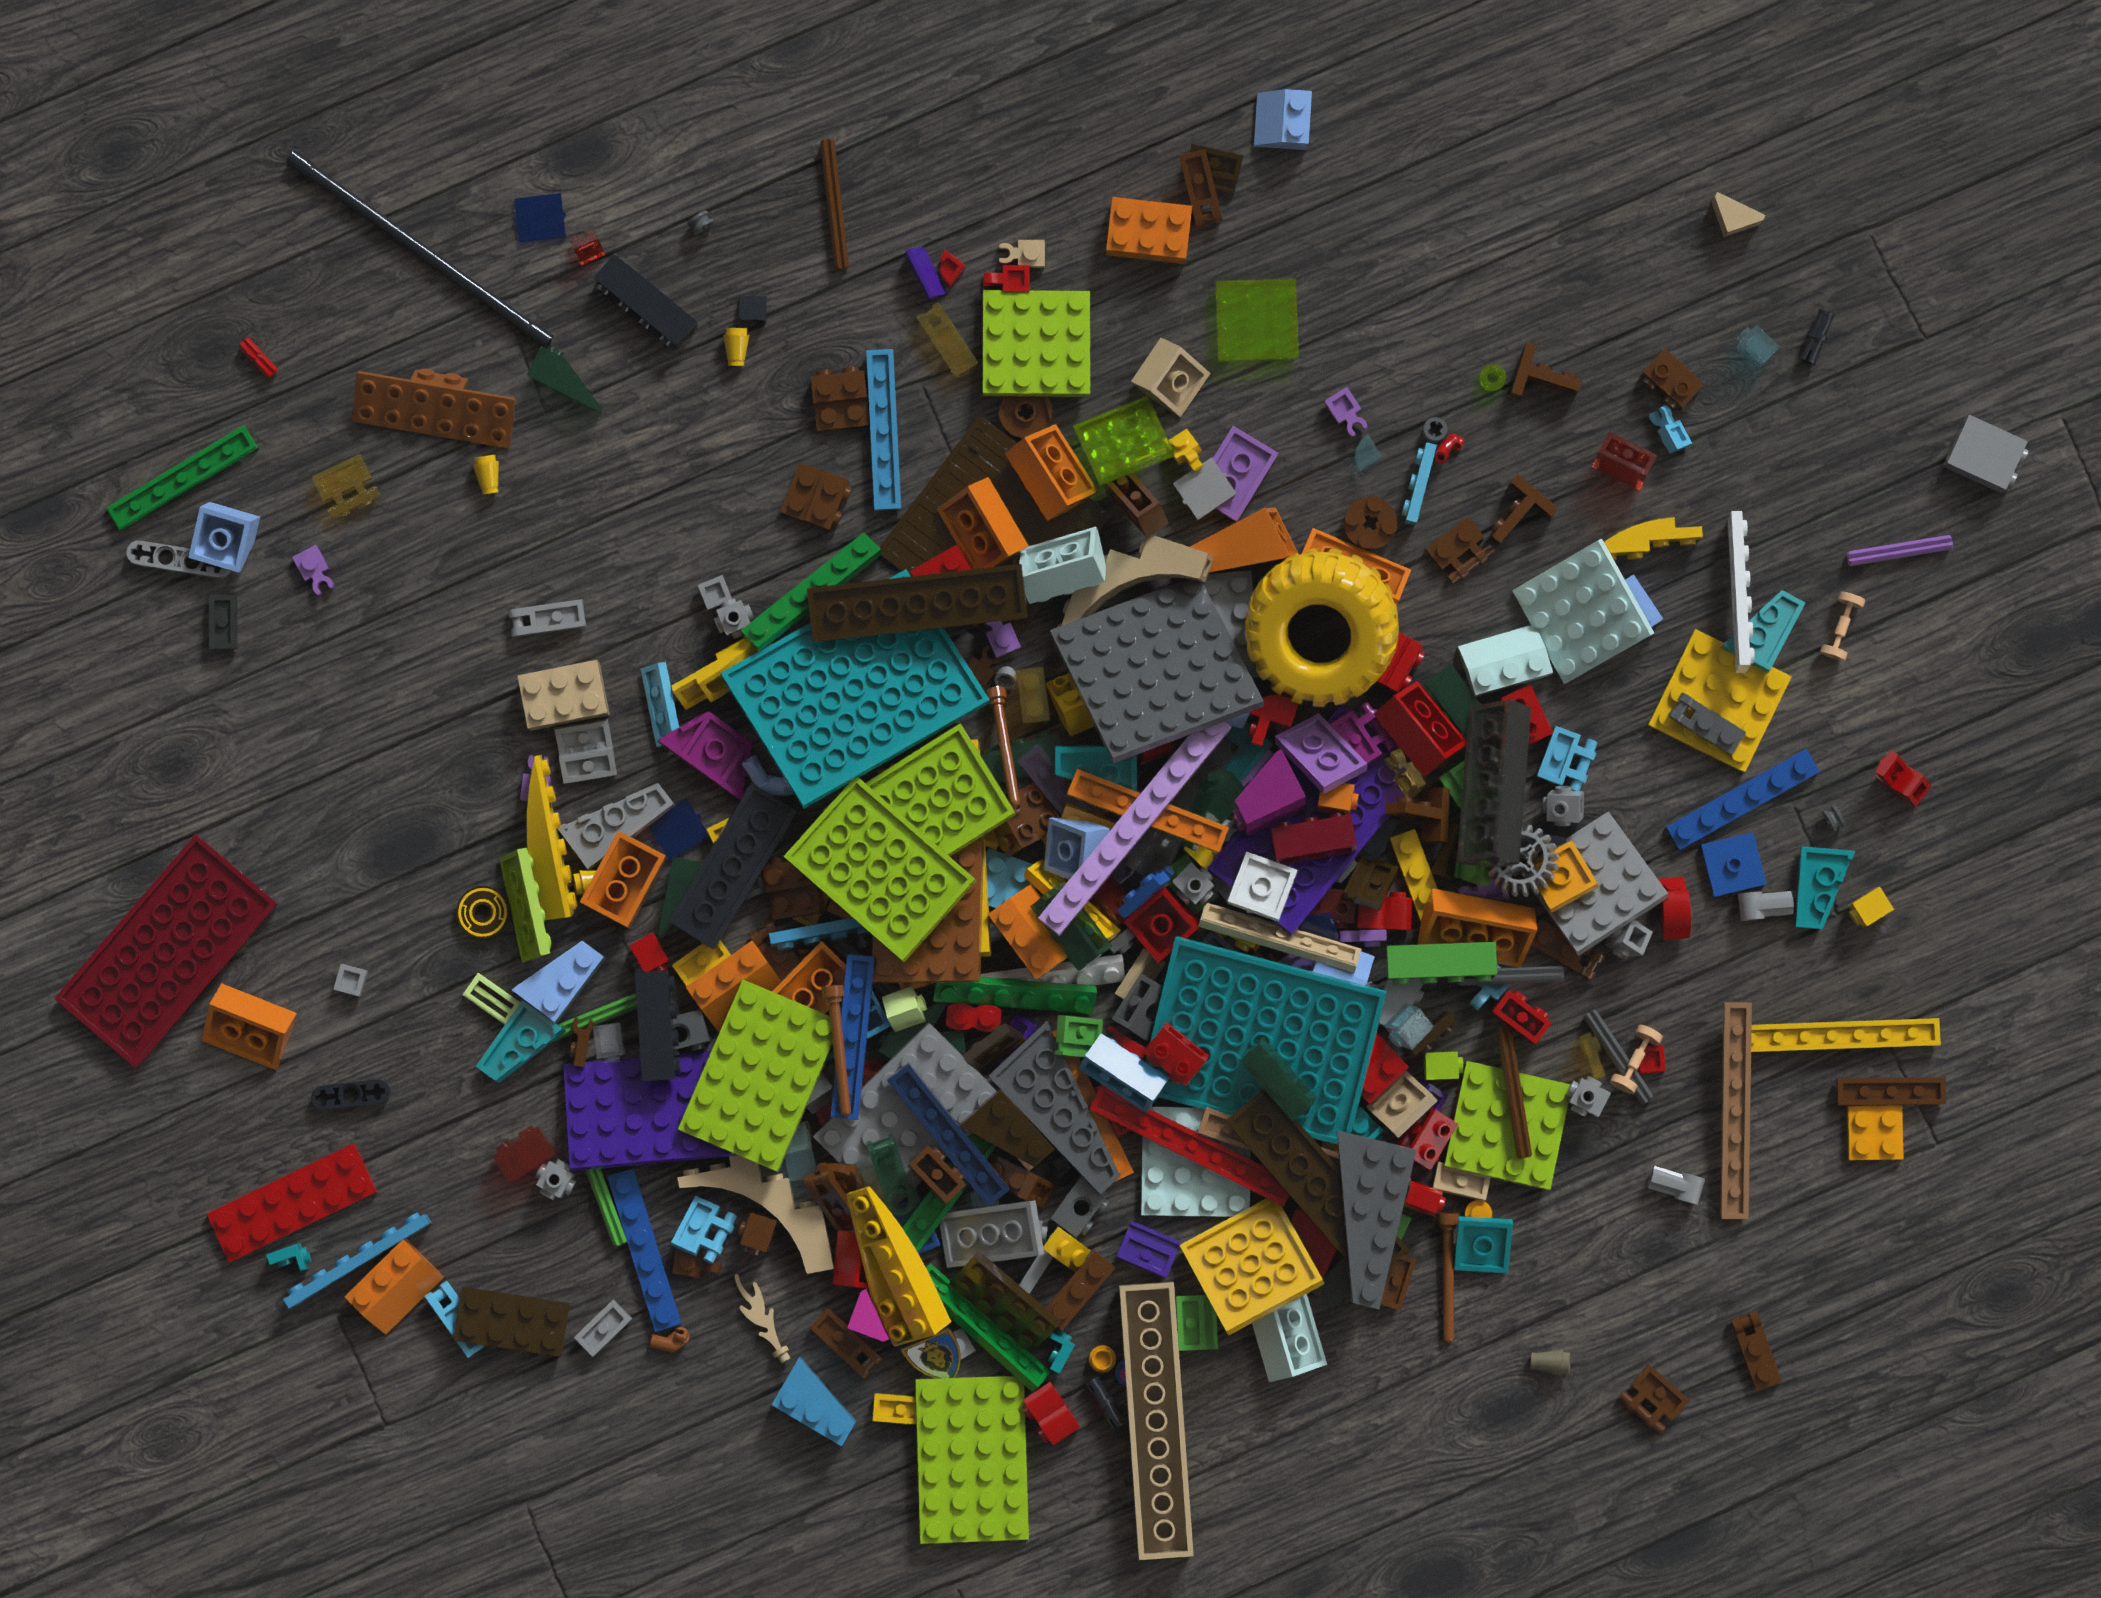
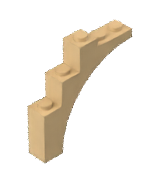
M1154 535L1142 541L1139 550L1140 559L1110 549L1109 554L1104 556L1106 564L1105 582L1095 587H1085L1071 593V599H1067L1064 605L1063 614L1065 616L1063 622L1057 627L1094 614L1110 598L1129 587L1145 581L1162 578H1186L1205 583L1214 557L1209 553Z
M730 1156L731 1167L726 1168L725 1163L710 1165V1171L700 1173L699 1168L685 1170L683 1171L684 1176L677 1177L679 1188L697 1186L723 1188L742 1194L761 1204L777 1217L791 1234L801 1253L807 1274L834 1269L824 1212L816 1205L815 1200L799 1203L800 1209H795L790 1178L783 1179V1173L767 1176L768 1182L763 1183L758 1163L741 1156Z

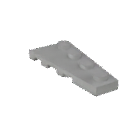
M656 783L627 796L619 802L608 804L603 809L591 814H585L568 824H562L558 830L587 869L591 870L601 863L618 830L634 838L671 810L675 804L659 783Z

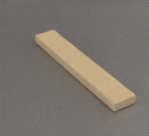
M1205 903L1199 922V927L1353 973H1355L1361 952L1360 948L1301 930H1297L1291 936L1274 922L1210 903Z

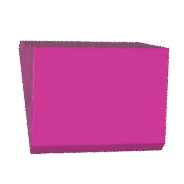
M868 1288L860 1292L848 1329L884 1342L889 1339L888 1333L874 1306Z

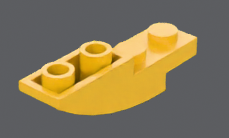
M1675 517L1632 526L1612 536L1604 543L1613 560H1617L1616 556L1627 555V559L1633 560L1642 559L1643 554H1647L1650 551L1649 543H1653V547H1667L1669 542L1679 541L1680 546L1696 545V540H1700L1703 537L1702 526L1675 528Z
M743 638L716 653V661L672 685V690L685 710L707 698L710 702H713L730 691L723 681L721 673L758 651Z

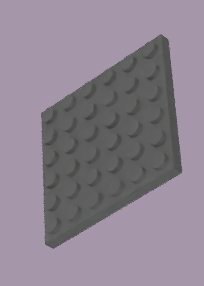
M1186 579L1050 630V636L1113 763L1264 707V701L1203 582Z

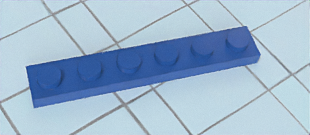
M1806 748L1665 828L1679 851L1820 771Z
M847 955L841 1022L851 1114L843 1116L840 1113L835 1070L831 1117L859 1120L875 957Z
M634 1168L607 1176L655 1332L682 1324Z

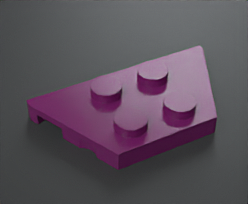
M711 712L701 714L658 739V743L740 801L744 794L745 776H747V771L742 766V763L750 756L752 742Z

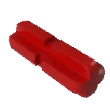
M247 337L239 344L240 350L252 362L254 361V365L266 378L269 379L277 373L278 368L265 354L262 355L263 352L250 338Z

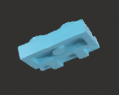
M1555 726L1536 777L1559 786L1563 785L1565 777L1573 779L1570 785L1571 790L1580 791L1582 784H1585L1588 775L1586 773L1590 762L1594 761L1597 754L1594 751L1598 742L1587 739L1586 745L1583 748L1578 746L1581 735ZM1574 754L1581 757L1576 770L1569 768Z
M695 1196L671 1241V1245L693 1256H697L700 1248L706 1249L707 1253L703 1260L713 1264L716 1256L721 1255L724 1249L722 1245L727 1235H731L737 1216L727 1212L724 1220L718 1218L720 1206ZM711 1227L718 1229L713 1241L706 1238Z

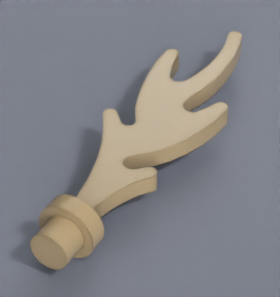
M735 1274L739 1291L752 1306L750 1310L740 1306V1310L751 1322L768 1329L767 1333L760 1332L759 1336L767 1339L775 1347L776 1351L772 1353L775 1358L778 1357L781 1364L791 1359L787 1353L789 1349L786 1345L781 1348L775 1332L774 1310L771 1308L769 1314L765 1315L764 1300L757 1283H753L755 1296L751 1297L743 1288L739 1275Z

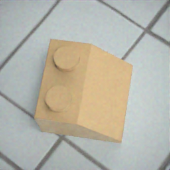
M1160 338L1131 382L1147 396L1181 417L1210 373L1183 348Z

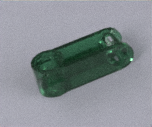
M893 1133L888 1134V1138L876 1142L867 1141L869 1155L884 1195L881 1198L882 1202L892 1215L901 1216L909 1213L911 1209L917 1207V1203L920 1200L916 1188L910 1184ZM897 1194H904L908 1198V1202L904 1206H899L895 1204L893 1197Z

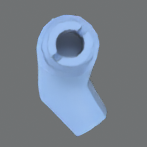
M757 755L746 759L742 763L753 784L774 797L794 795L784 777L767 775Z

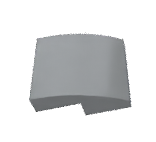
M608 719L555 727L564 784L617 775Z

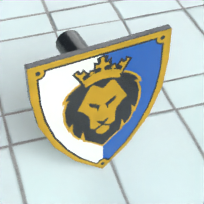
M949 1327L939 1331L934 1336L923 1338L900 1348L914 1368L930 1377L955 1378L959 1371L961 1361L960 1346Z

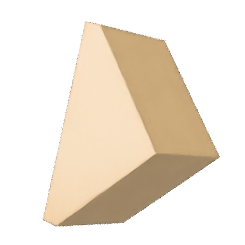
M1717 192L1713 197L1712 205L1724 237L1758 226L1764 220V214Z

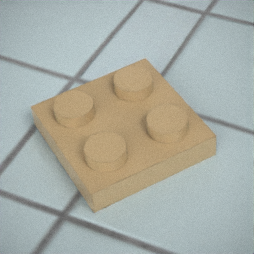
M1405 1070L1366 1107L1399 1138L1437 1100Z

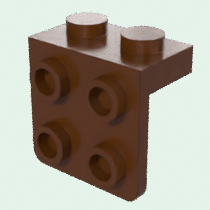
M1037 782L1018 790L1020 805L1012 807L1017 815L993 829L998 838L1000 848L1005 851L1008 858L1017 854L1025 847L1047 837L1049 818H1058L1040 784Z

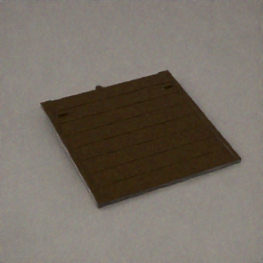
M979 415L880 545L881 556L901 571L907 569L910 576H913L910 571L957 545L937 508L967 486L987 477L991 480L1028 546L1096 527L1099 533L1112 514L1088 498L1066 513L1047 521L1005 455L1017 443ZM1020 553L999 566L1019 564ZM1026 598L1028 618L1002 621V624L1011 623L1018 639L1047 601L1029 604ZM984 623L972 624L984 634L991 631V628L987 627Z

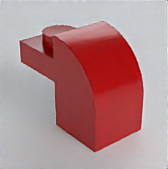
M1269 695L1262 698L1264 707L1253 710L1249 714V716L1258 719L1257 723L1252 721L1247 737L1252 738L1250 745L1261 748L1269 723L1290 729L1298 703L1292 702L1291 698L1281 695Z
M1891 750L1887 756L1879 761L1875 770L1877 774L1875 778L1884 787L1915 807L1918 806L1932 786L1924 775L1907 766L1902 758Z
M1684 877L1659 878V882L1669 895V898L1660 903L1659 921L1663 940L1690 938L1691 907L1689 891L1686 890Z

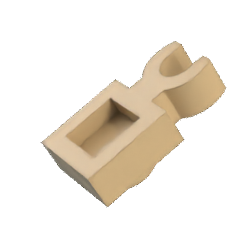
M1018 240V248H1013L1008 243L999 245V250H1008L1010 253L1008 258H999L1000 264L1008 265L1013 260H1018V265H1030V268H1045V240Z

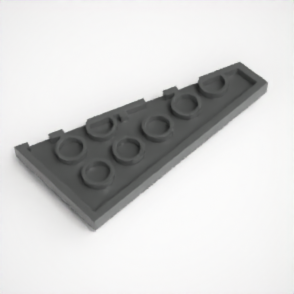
M1046 1021L996 1068L988 1078L998 1088L1003 1090L1055 1149L1101 1195L1120 1177V1174L1104 1144L1098 1127L1088 1110V1106L1064 1056L1055 1055V1050L1058 1051L1059 1045L1048 1021Z
M1337 1130L1351 1302L1380 1309L1416 1149Z

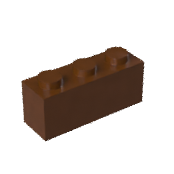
M1121 459L1098 473L1107 494L1146 538L1169 524L1160 502Z
M1095 1250L1045 1307L1061 1321L1058 1325L1061 1330L1066 1327L1115 1269L1113 1265Z

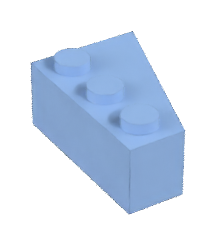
M581 941L517 985L512 991L552 1021L558 1023L606 958L587 943Z

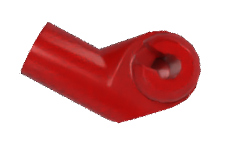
M1454 433L1450 434L1438 446L1434 456L1435 461L1439 464L1445 463L1451 449L1461 450L1464 438L1456 436Z

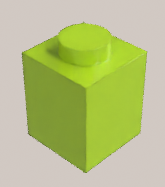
M1458 1051L1425 1053L1423 1055L1424 1080L1459 1079V1073H1463V1057H1458Z

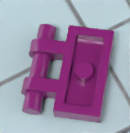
M1366 702L1359 707L1364 716L1358 719L1352 710L1330 725L1369 765L1382 757L1378 746L1384 744L1389 752L1393 751L1397 746L1390 734L1379 725L1377 718L1373 715L1377 710H1373L1370 704ZM1371 725L1377 735L1371 738L1364 727Z

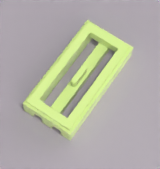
M477 973L463 993V996L503 1024L507 1023L521 1003L480 973ZM481 981L514 1004L513 1008H509L477 985L478 982ZM474 989L507 1012L508 1015L503 1017L470 993Z

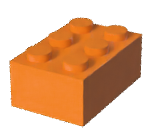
M1112 197L1106 255L1185 264L1192 206Z

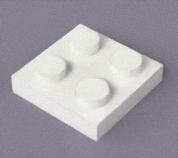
M1246 852L1230 893L1228 904L1279 922L1297 875V869Z

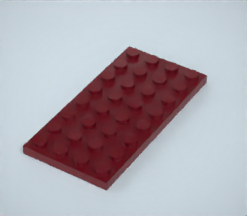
M195 834L54 999L126 1061L138 1069L279 903L198 834Z

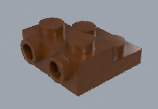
M857 366L842 368L843 373L832 374V370L825 369L816 371V376H811L817 432L870 426L864 370L859 371Z
M799 462L780 513L830 532L832 526L837 528L841 520L842 512H839L842 501L847 503L852 491V488L849 487L850 482L848 479Z
M786 858L770 859V865H765L763 868L765 893H770L773 920L779 921L825 913L823 891L789 861L786 862Z

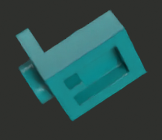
M1360 1106L1357 1110L1352 1134L1380 1141L1383 1138L1380 1133L1384 1129Z
M301 1243L266 1255L269 1264L277 1263L278 1268L293 1263L292 1257L296 1256L301 1271L309 1269L308 1263L311 1262L307 1247L302 1248Z
M1058 1330L1056 1334L1052 1332L1048 1337L1061 1343L1062 1346L1060 1349L1054 1348L1048 1361L1052 1363L1050 1369L1060 1374L1075 1344L1070 1342L1072 1336Z

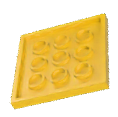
M1695 629L1647 726L1745 773L1792 676L1774 667L1766 673L1752 664L1747 673H1736L1735 655L1720 648L1724 643ZM1682 692L1746 732L1731 756L1668 717L1672 708L1675 709L1679 703L1677 699ZM1688 707L1684 715L1690 719L1695 711Z
M1267 1198L1180 1245L1228 1336L1325 1284L1282 1206Z

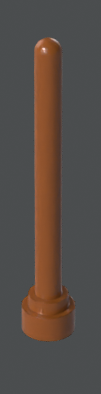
M991 687L985 693L990 699L988 705H990L994 712L1009 803L1012 807H1018L1020 805V797L1004 713L1005 702L1008 700L1007 693L1004 687Z
M843 985L821 987L822 998H825L826 1003L829 1004L840 1113L843 1116H849L851 1114L839 1004V1002H842L841 996H844Z
M1437 1213V1224L1440 1225V1230H1443V1340L1448 1344L1454 1340V1230H1456V1225L1458 1224L1459 1213Z

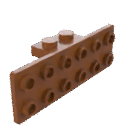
M415 369L411 379L408 380L358 371L355 381L352 421L510 448L516 399L467 390L468 378H462L455 373L445 375L435 373L431 369Z

